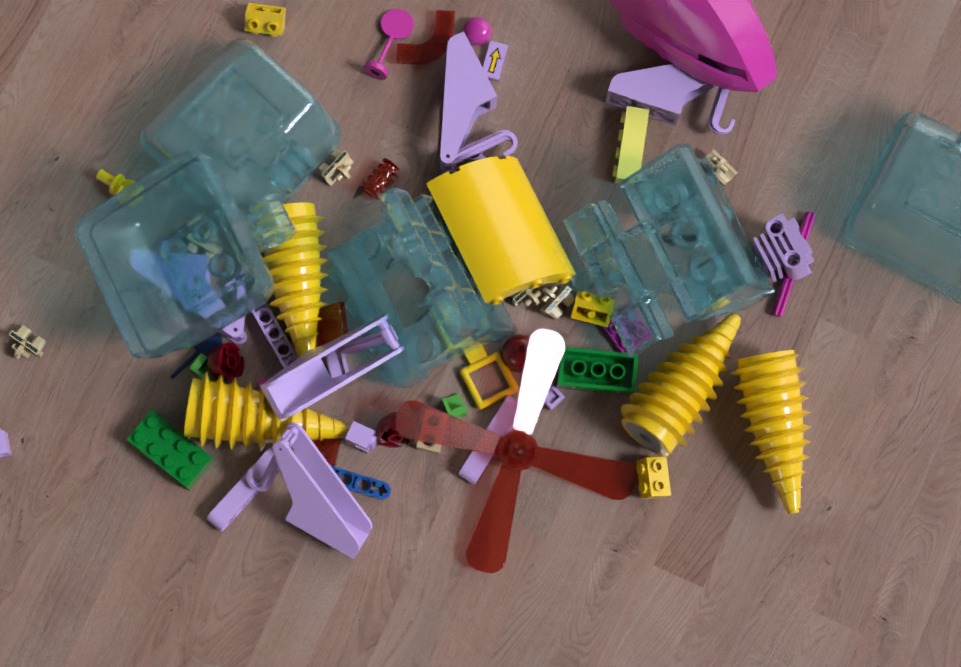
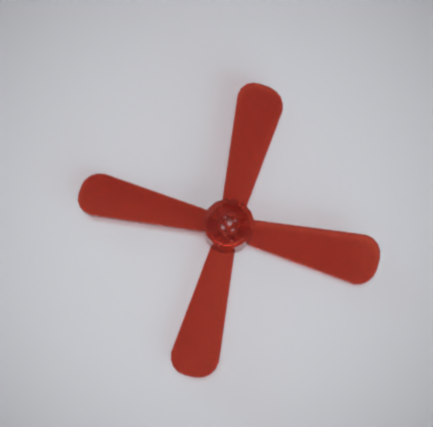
M548 329L536 330L528 340L511 431L505 432L501 436L414 400L404 402L396 414L395 427L397 432L404 438L494 454L497 461L501 464L466 549L465 557L467 563L472 568L484 573L498 572L506 562L521 471L534 466L613 500L626 499L631 495L636 484V470L627 462L539 447L531 435L565 350L563 338L558 333Z

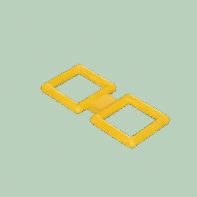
M469 302L434 320V324L451 357L457 359L465 355L470 364L460 370V375L478 409L482 410L519 391V387L511 371L504 363L501 353L497 351L487 356L483 346L490 343L493 337L474 302ZM471 311L484 337L456 350L443 323ZM497 361L510 387L482 401L469 373Z

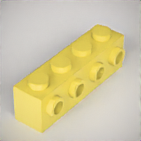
M627 106L626 112H622L620 123H624L623 130L619 129L618 141H621L620 148H616L615 159H618V165H614L612 174L613 177H616L615 183L631 186L638 185L649 109Z

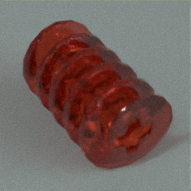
M387 158L382 159L383 164L379 163L377 165L378 169H373V175H368L369 181H363L364 187L360 186L365 193L376 200H379L377 193L385 194L382 190L383 187L389 189L387 182L394 183L392 176L399 177L396 171H400V169Z

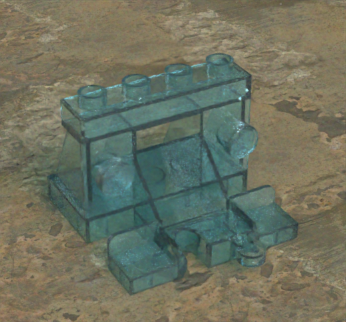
M690 143L677 144L619 183L638 223L623 231L612 206L605 200L590 202L563 220L585 267L574 270L576 273L572 277L574 287L578 290H586L595 285L599 295L604 298L614 295L622 287L628 293L627 305L612 311L610 318L629 357L638 356L661 341L673 337L672 327L657 297L667 292L673 291L688 323L745 310L775 292L708 158L697 159Z
M391 188L380 195L384 204L381 208L383 218L327 252L332 262L327 269L332 280L339 286L343 284L349 297L345 299V305L355 319L361 318L363 324H366L381 315L387 314V323L392 325L398 337L399 345H403L405 349L383 362L384 364L379 368L380 373L389 386L395 385L396 388H411L428 378V372L487 343H500L517 333L518 330L503 302L495 306L485 303L433 196L420 194L416 198L411 199L408 191ZM410 270L413 277L422 278L431 290L425 297V301L418 305L419 307H427L415 323L404 329L381 283ZM378 325L363 333L362 337L379 332ZM385 343L368 348L373 353L378 351L379 355L391 350L389 345Z

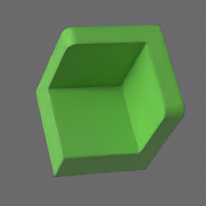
M201 353L190 367V370L200 379L207 372L209 381H214L215 378L211 375L207 366L208 358Z
M460 394L441 398L445 411L449 415L450 422L468 415L467 407L464 405Z

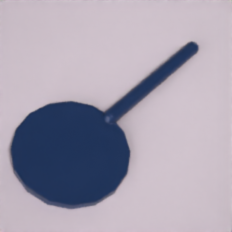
M212 329L200 331L194 339L196 352L171 375V379L176 377L197 355L202 353L208 357L210 351L215 346L223 344L219 333Z

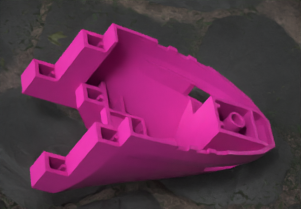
M610 0L609 2L622 14L620 25L647 48L654 49L661 58L669 60L676 68L686 71L694 78L731 91L756 93L777 78L773 48L751 0ZM699 53L710 58L723 71L697 60Z

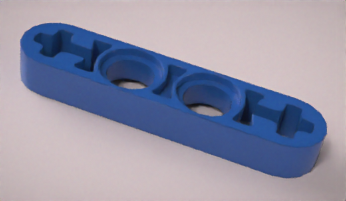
M331 466L334 471L339 472L337 474L339 478L344 474L350 476V482L345 485L349 491L379 500H385L391 494L390 486L384 481ZM361 480L368 481L369 487L367 490L363 491L358 488V483ZM372 482L376 483V488L385 486V490L388 491L387 494L383 493L380 496L376 490H373V494L369 493L372 489Z

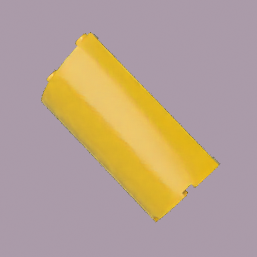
M498 156L480 159L459 166L460 170L450 174L448 171L426 183L485 303L495 306L502 303L504 298L531 287L535 289L547 283L565 284L576 275L517 158L504 156L503 159H499Z

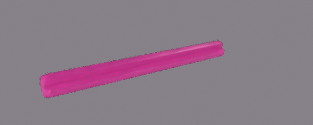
M809 211L805 213L800 228V234L806 241H808L816 217L815 213ZM786 273L772 311V315L776 317L783 316L794 280L790 279Z

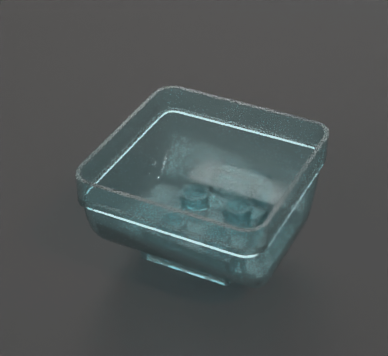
M240 38L231 41L144 127L140 135V141L149 158L222 225L238 237L249 238L254 231L260 228L259 225L251 221L258 215L257 212L263 208L285 204L318 171V168L331 157V154L340 148L342 135L338 123L329 115L314 94L258 44Z
M909 112L902 116L892 130L843 225L842 238L849 247L960 304L961 131L959 132L922 112Z
M185 151L86 213L77 222L74 233L128 351L133 357L138 359H157L168 353L183 350L205 341L264 305L273 293L274 280L261 252L289 240L296 234L297 230L294 224L291 223L288 217L289 214L285 210L279 194L266 195L243 209H239L219 167L210 155L196 151Z

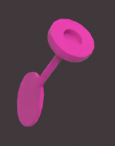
M392 9L382 17L381 28L385 35L388 36V40L378 61H367L363 66V71L374 79L385 80L388 76L387 68L381 63L392 40L404 39L413 31V18L405 10Z

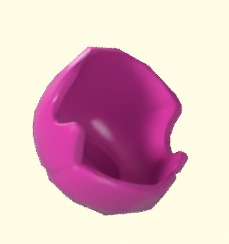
M481 17L471 18L464 25L463 31L472 45H483L492 37V27L487 20Z

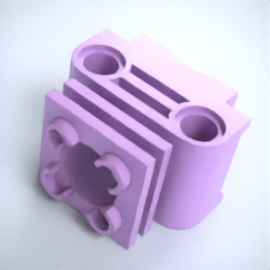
M782 213L770 219L766 224L769 242L763 233L760 234L762 245H760L757 237L753 238L755 244L752 246L758 262L761 261L766 277H771L773 282L777 281L774 273L775 270L779 278H783L781 267H783L787 276L792 280H799L812 273L808 266L814 262V258L811 255L812 249L801 236L799 225L795 218L787 221Z

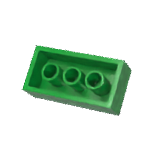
M561 347L557 389L630 396L636 390L639 354Z
M151 410L127 438L133 446L189 491L215 461L209 454L184 436V434L154 410Z

